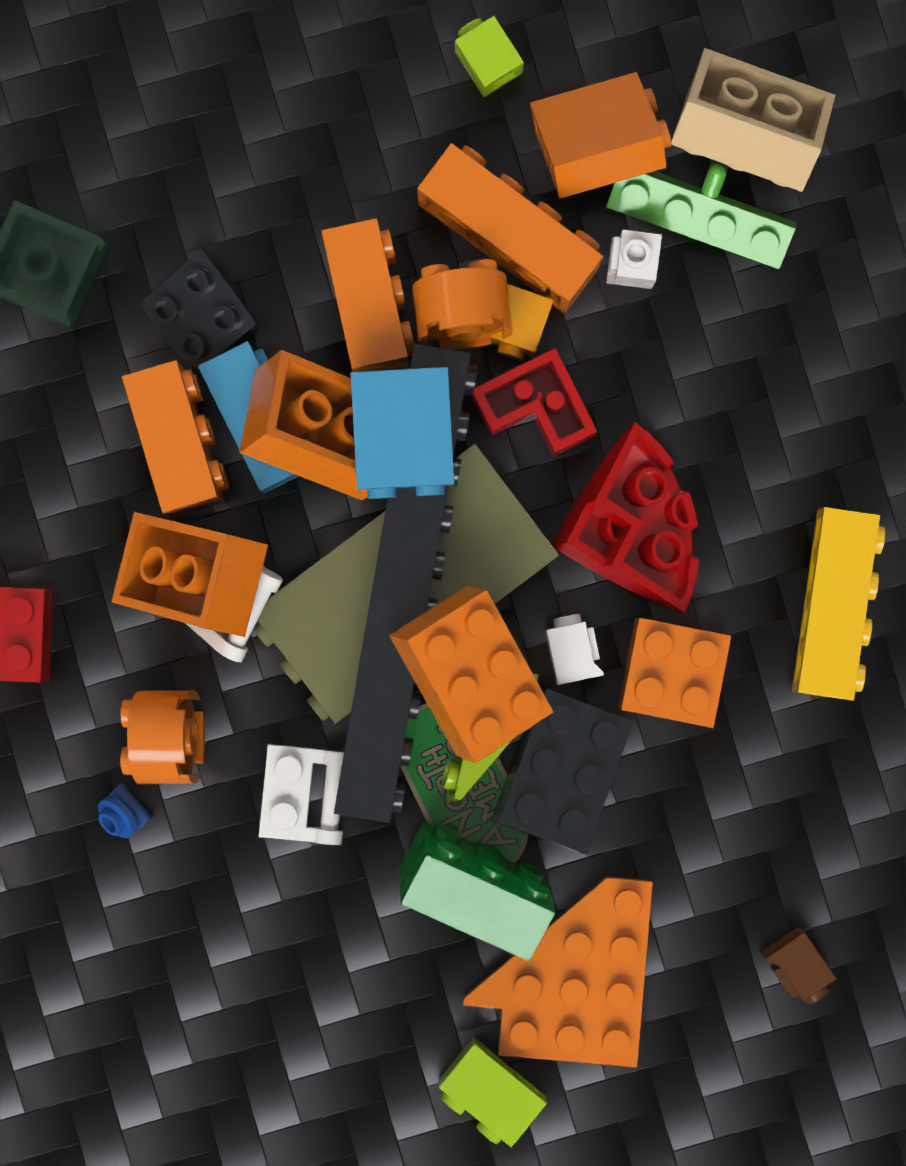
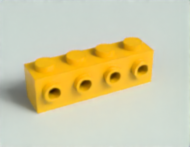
M827 507L817 510L792 692L854 701L855 692H862L866 667L863 664H859L862 646L869 645L872 633V619L866 618L868 600H875L879 582L878 573L872 572L875 554L882 553L885 541V527L879 526L880 515Z

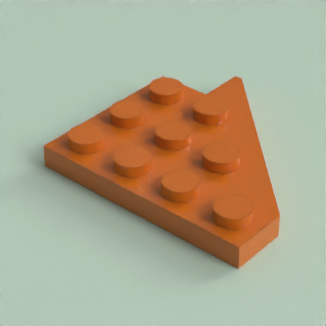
M605 876L549 924L530 961L513 954L464 995L463 1006L502 1009L498 1056L637 1067L653 885L651 880Z

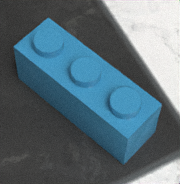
M248 341L198 366L239 450L254 373L258 367L268 360L262 348L254 352ZM242 454L259 490L263 494L298 477V475Z

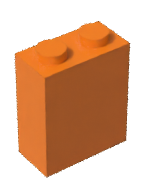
M637 72L530 102L535 135L559 199L667 168L664 148L671 147L668 127L664 119L656 120L655 115H658V109L654 93L651 88L643 89Z

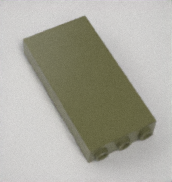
M474 444L456 457L457 459H462L457 487L448 486L445 505L454 506L449 534L440 532L437 551L446 552L441 580L432 579L429 598L438 599L437 604L466 586L487 590L495 604L559 556L489 461ZM385 512L267 600L253 628L267 647L275 643L285 656L279 664L294 684L303 680L313 695L307 701L322 721L330 717L336 724L351 713Z

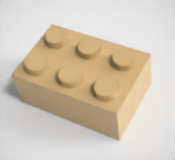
M704 48L689 87L671 145L682 148L690 154L701 155L721 162L735 170L746 171L771 180L779 186L790 187L803 192L822 150L835 95Z

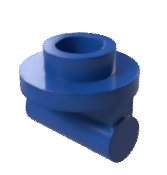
M123 783L117 786L108 797H105L98 804L99 822L103 829L112 836L130 838L137 829L142 828L153 818Z

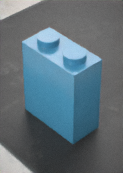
M448 367L351 372L357 490H367L368 499L396 498V488L415 487L416 496L445 495L444 486L454 485Z

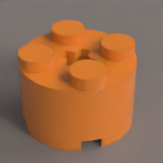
M477 260L469 263L468 268L449 270V266L443 264L430 265L421 269V279L412 286L419 344L428 346V340L438 341L439 348L461 350L492 344L491 335L501 331L503 340L512 335L513 327L507 278L504 272L497 270V262L495 260Z
M137 691L133 699L123 700L121 705V723L124 728H127V747L122 748L120 763L124 775H132L137 784L197 783L200 774H192L194 764H203L205 752L203 711H194L192 700H200L197 691Z

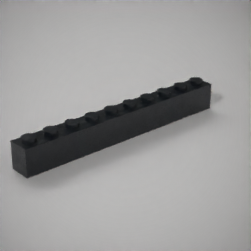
M414 343L410 369L448 367L452 451L454 454L456 439L465 441L470 413L461 411L464 393L473 394L478 366L469 365L471 353ZM453 458L454 485L448 486L457 487L462 459ZM444 486L445 495L416 496L415 487L396 488L397 497L388 498L334 814L390 823L392 812L401 813L406 785L397 784L400 765L409 766L414 738L405 737L408 719L417 720L421 692L413 691L414 679L389 635L437 605L438 599L429 598L432 579L441 580L446 552L437 551L440 532L449 534L454 506L445 505L448 486Z

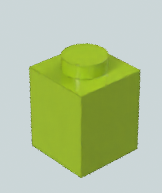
M495 16L485 22L481 18H477L458 31L460 37L455 40V53L483 97H486L523 73L524 62Z

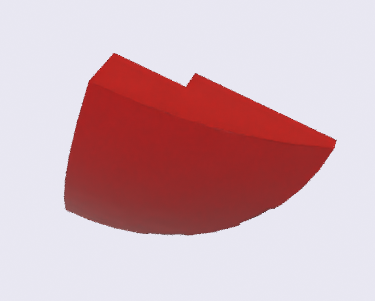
M635 422L630 424L597 468L566 517L552 546L579 564L621 587L678 613H685L693 593L699 565V558L693 556L692 530L698 526L695 508L690 493L681 490L671 470V465L674 464L672 458L650 433Z

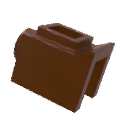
M798 927L760 952L768 962L774 964L770 968L787 993L792 998L798 995L808 1005L824 997L830 991L828 984L836 979L805 932H801Z

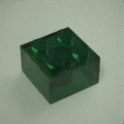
M14 200L0 231V300L72 330L108 245L100 236Z

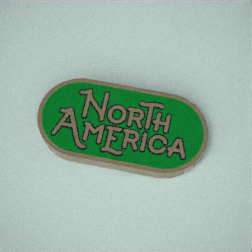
M425 703L419 706L417 720L408 719L405 737L414 738L409 766L400 765L427 823L434 827L437 824L447 825L459 832L462 836L461 839L476 846L480 842L489 844L498 849L503 854V858L516 863L524 852L528 835L491 821L507 777L499 757L494 760L461 800L454 802L445 801L447 789L442 788L443 773L447 762H454L455 752L428 704Z

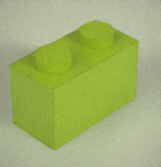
M475 1037L471 1039L439 1079V1088L443 1091L440 1098L452 1110L460 1115L466 1110L480 1121L476 1127L486 1138L495 1144L503 1140L511 1148L547 1104L545 1094Z

